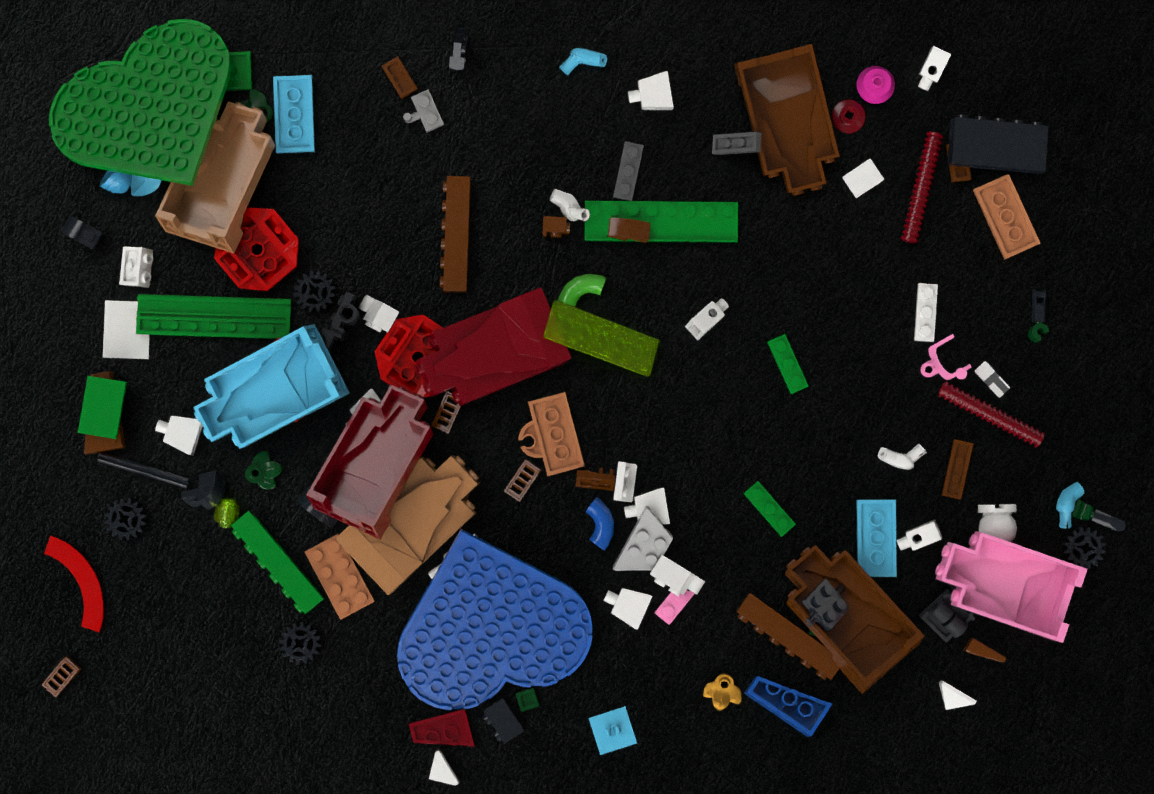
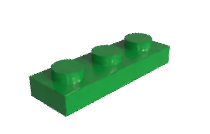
M784 334L768 341L769 348L790 394L809 387L786 335Z
M759 481L743 493L780 537L796 525Z

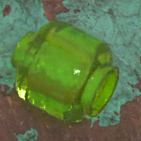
M221 499L215 506L214 520L219 523L220 527L231 528V525L239 519L240 506L233 499Z

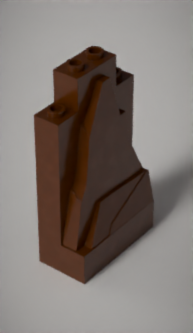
M812 44L734 64L739 87L741 86L752 132L761 133V149L758 152L763 175H768L769 178L780 176L779 172L782 171L787 193H792L793 196L804 193L803 189L811 188V191L822 189V185L826 184L821 161L824 160V164L834 162L835 157H839V152Z
M816 545L812 548L807 547L800 554L802 556L797 561L793 559L786 566L788 569L785 575L799 589L795 588L788 594L789 599L786 604L805 623L811 615L802 601L822 580L826 578L834 589L839 584L844 585L843 587L846 589L840 596L850 607L845 615L827 632L818 622H815L812 627H807L832 653V660L863 694L916 648L924 638V635L846 550L841 554L837 552L829 560Z

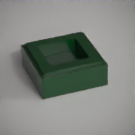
M534 687L515 693L521 712L539 706Z

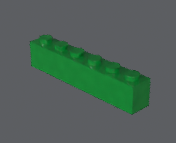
M252 511L246 512L231 525L233 527L232 533L238 540L243 539L246 543L244 545L246 550L250 554L254 553L259 558L256 560L263 569L267 568L270 571L269 577L275 584L280 583L283 587L281 591L288 599L291 597L296 602L293 605L300 613L304 612L307 614L325 599Z

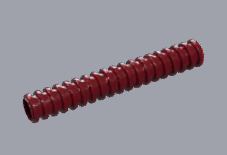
M930 131L926 133L928 137L925 138L926 144L923 146L925 149L922 150L924 154L921 155L922 161L919 162L921 166L918 167L919 172L916 174L918 178L915 179L916 184L913 186L915 190H912V201L909 203L911 207H908L909 213L906 215L908 219H905L907 223L904 224L905 230L902 231L904 235L901 236V239L905 242H918L916 238L919 237L918 231L921 230L919 226L922 225L921 220L924 218L922 214L925 213V202L928 201L926 197L929 196L928 191L931 189L929 185H932V174L935 173L933 169L936 168L935 162L938 161L936 157L939 156V145L942 144L940 140L943 139V135L937 132Z
M947 381L943 383L938 392V397L942 396L944 400L948 399L950 403L954 402V405H960L959 408H965V411L969 410L971 414L975 413L976 417L981 416L982 420L986 419V422H992V425L996 424L997 428L1002 427L1003 431L1007 430V433H1013V436L1017 435L1018 439L1022 438L1024 442L1028 441L1030 445L1034 444L1035 448L1041 444L1044 438V432L1040 433L1038 429L1034 430L1033 426L1028 427L1027 423L1023 424V421H1017V418L1013 419L1012 415L1007 416L1006 412L1002 413V410H996V407L992 408L991 404L987 405L985 401L981 402L979 398L975 399L974 395L969 396L970 393H964V390L960 391L958 387L954 388L953 384L948 385Z

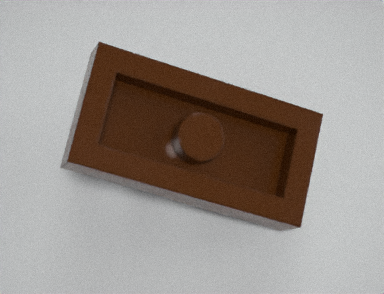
M603 468L599 469V473L589 470H577L576 487L614 491L616 475H613V469H610L609 474H603Z

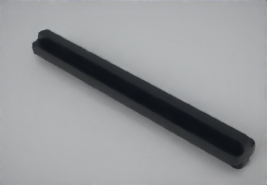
M100 452L97 458L98 462L183 488H188L190 484L189 478L104 452Z

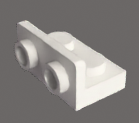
M123 247L119 285L149 288L153 250L142 247Z
M618 462L613 500L633 501L636 464Z

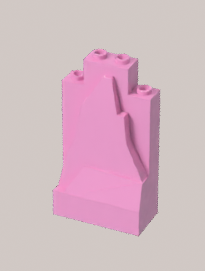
M977 531L970 537V548L950 542L944 546L941 554L943 558L941 564H938L935 574L937 575V580L957 586L956 590L951 594V605L1050 640L1064 642L1069 624L1063 623L1074 587H1082L1087 572L1086 568Z

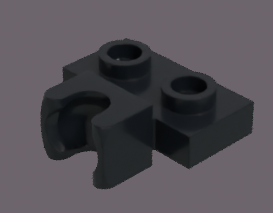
M457 27L454 47L450 54V69L464 70L468 35H465V28Z

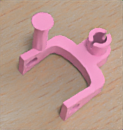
M953 334L930 346L928 352L931 360L924 363L920 369L923 376L932 377L939 373L945 380H950L955 376L958 379L966 378V370L971 368L970 364L950 374L940 364L936 354L937 347L954 338ZM927 366L932 368L931 373L925 372Z

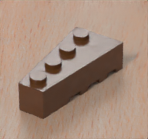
M110 371L90 375L114 380L113 372ZM121 420L117 439L85 435L84 454L87 455L126 448Z

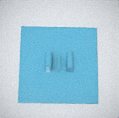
M625 706L589 718L600 755L637 743Z

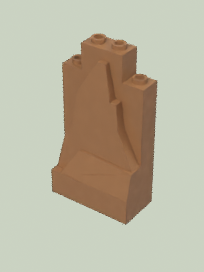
M239 102L227 103L220 120L216 119L194 186L171 182L155 215L165 232L235 253L243 235L241 230L243 215L275 147L271 136L262 132L267 122L262 110L255 107L252 109Z
M450 456L437 470L434 468L436 465L431 459L422 457L418 460L393 504L390 514L391 522L381 540L352 526H348L335 538L387 595L393 593L476 514L474 511L476 507L469 500L465 501L464 498L480 483L477 480L479 477L474 471H468L464 467L466 463L459 456Z

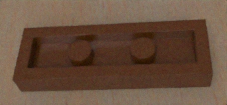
M953 440L941 496L961 500L973 443Z

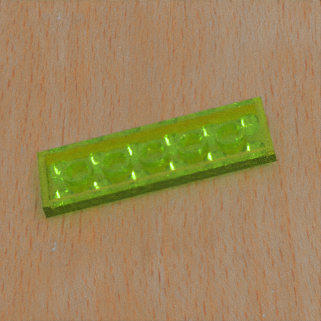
M559 301L553 302L544 334L546 339L646 377L651 374L659 343L658 339Z

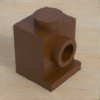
M544 216L543 237H547V234H550V237L561 238L562 235L570 234V222H567V217Z

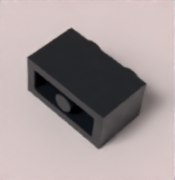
M504 698L484 710L485 715H483V718L488 725H493L496 730L493 733L499 742L503 741L505 744L524 731Z

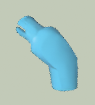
M575 48L570 51V56L559 68L569 75L581 63L605 67L607 56L596 51Z
M1078 482L1064 489L1059 496L1056 509L1059 512L1060 528L1066 529V524L1068 528L1072 526L1071 512L1074 510L1075 501L1084 494V490Z

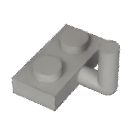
M429 90L411 97L417 112L412 114L405 113L403 118L406 123L421 119L426 132L444 125Z

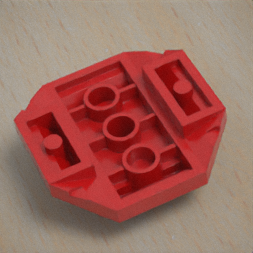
M246 208L241 226L243 235L235 253L216 248L214 259L238 288L268 292L297 267L299 239L274 209ZM257 245H261L263 248L262 253L259 255L253 253V248Z
M425 315L396 319L375 350L380 379L389 385L401 386L410 394L414 395L416 393L423 398L430 397V394H427L424 390L422 375L419 376L416 371L415 365L417 363L413 361V356L418 352L422 353L423 356L436 352L430 346L429 335L443 327Z

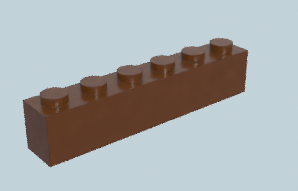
M447 176V181H443V192H446V200L442 202V211H446V219H442V230H445V238H441V249L445 251L444 257H441L440 268L444 269V276H440V288H443L444 292L467 293L470 177Z
M748 593L736 610L739 613L737 617L746 624L750 621L755 625L753 629L761 635L764 632L770 636L769 640L775 645L779 646V644H782L786 647L784 651L793 658L795 655L802 659L800 663L808 669L811 666L818 670L815 674L826 680V678H829L831 680L839 670L837 664L832 660V653L751 593Z

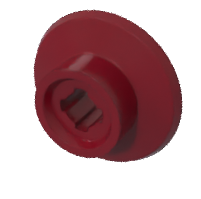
M846 99L835 105L831 118L833 125L839 131L854 133L864 125L866 115L860 103ZM847 112L853 114L851 120L845 117Z

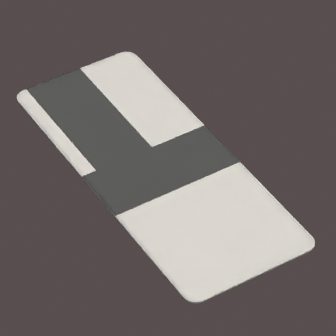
M986 361L975 370V373L999 398L1010 389Z

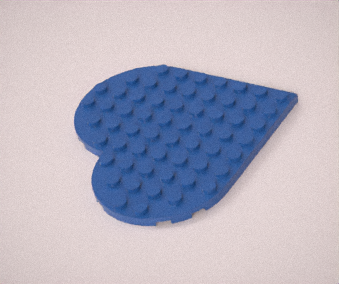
M461 529L401 633L397 650L399 671L409 690L423 702L445 710L473 708L488 698L491 699L499 692L506 681L522 687H544L558 683L564 677L570 676L582 664L589 652L592 641L591 616L584 600L571 586Z

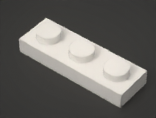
M918 283L914 341L934 342L937 284Z

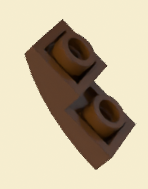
M625 218L609 219L608 237L623 241L627 239L644 243L649 241V222Z

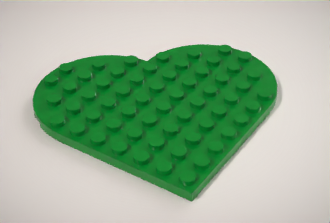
M175 19L169 20L168 23L160 26L155 25L143 32L144 35L137 42L134 41L130 45L122 61H104L90 68L85 67L73 74L75 77L67 84L64 83L51 105L49 126L51 127L54 143L68 159L86 167L194 186L229 83L231 58L226 44L211 27L195 20Z

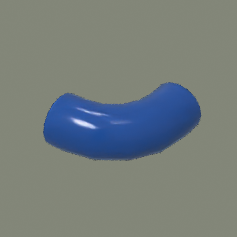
M596 497L586 510V513L595 522V531L589 540L605 551L614 534V520L610 509L601 499Z

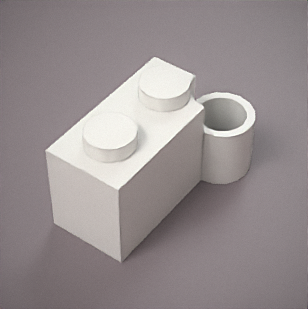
M365 295L358 307L366 312L364 320H366L365 325L378 332H381V330L388 332L399 314L397 310L368 295Z
M661 555L650 575L656 578L654 582L662 587L668 585L670 587L668 591L676 596L684 595L687 589L698 594L705 581Z

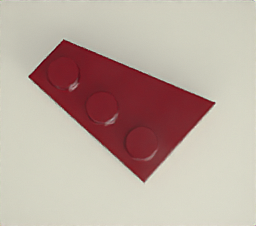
M465 709L409 723L413 743L475 747Z

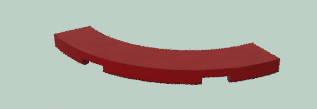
M50 535L44 554L55 558L65 565L73 574L81 589L84 603L81 627L101 632L104 617L103 592L94 569L87 559L73 546Z

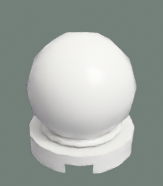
M999 504V508H995V505H978V513H983L984 515L979 523V532L1012 542L1017 531L1016 521L1011 516L1012 512H1017L1016 504Z

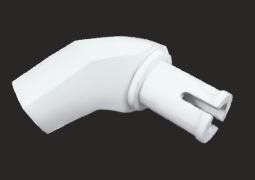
M557 189L553 190L550 201L560 207L564 217H567L570 221L578 219L586 221L589 219V210L580 208L572 194Z
M919 443L907 454L897 453L882 447L878 452V458L897 468L910 470L914 468V463L926 454V451Z

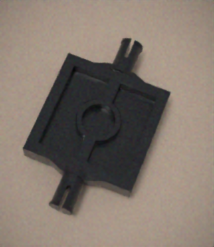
M825 578L802 601L811 615L805 621L806 624L809 623L807 626L812 627L815 622H818L827 632L845 615L850 607L840 596L846 589L843 587L844 585L839 584L834 589Z

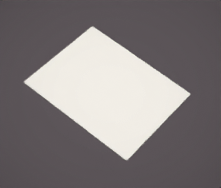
M105 300L103 358L149 359L150 335L136 334L137 301Z

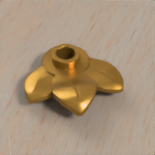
M723 673L718 675L715 681L708 683L704 688L703 696L712 698L713 705L718 711L725 709L729 702L740 704L741 702L740 688L734 685V680L729 674ZM726 681L728 684L722 686L721 682Z

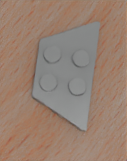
M645 506L614 563L613 570H653L661 555L664 556L673 536L668 529L664 528L659 518L655 517L649 506Z

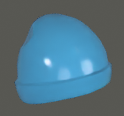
M107 171L100 182V187L112 193H125L130 187L132 175Z

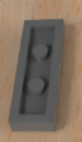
M760 132L713 135L712 154L715 155L760 152L761 149Z
M625 141L613 198L632 201L644 145Z

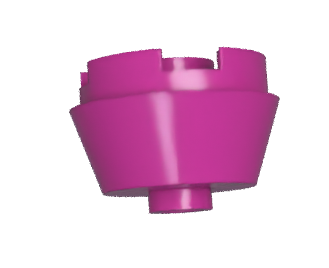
M868 67L860 73L857 79L858 93L869 103H883L894 92V78L883 67Z

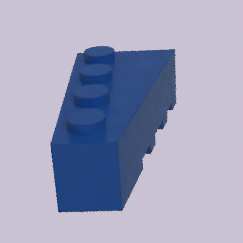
M759 676L754 677L744 692L745 695L807 737L813 735L832 705L829 702L803 694Z

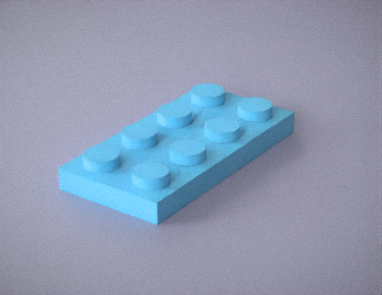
M312 75L273 77L276 153L315 152Z
M857 500V563L870 577H897L896 500Z

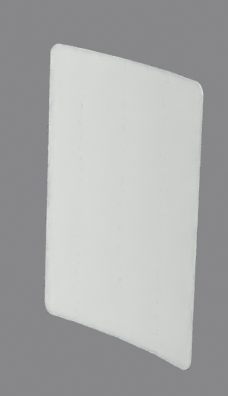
M871 159L842 177L856 198L884 180Z

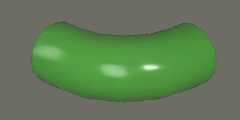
M594 274L577 276L564 286L557 301L576 307L577 301L582 295L586 293L600 295L606 277Z

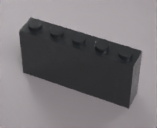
M957 115V117L950 120L947 165L1041 174L1046 172L1048 126H1043L1041 122L1024 124L1022 120L1005 122L1003 118H995L992 121L982 116L971 119L968 118V115Z

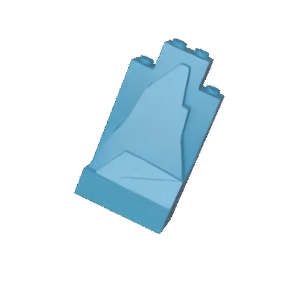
M315 324L299 328L204 379L206 382L205 387L213 397L193 408L196 419L204 427L203 432L207 439H210L212 442L232 433V440L240 449L305 415L317 411L350 392Z

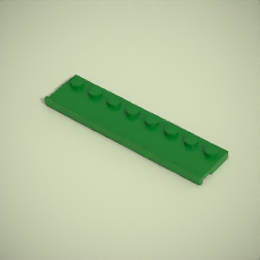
M585 201V209L589 210L590 213L589 219L585 221V241H623L608 237L610 218H625L650 223L648 242H738V202ZM632 239L625 240V242H640Z
M138 294L137 335L278 339L290 334L292 299Z

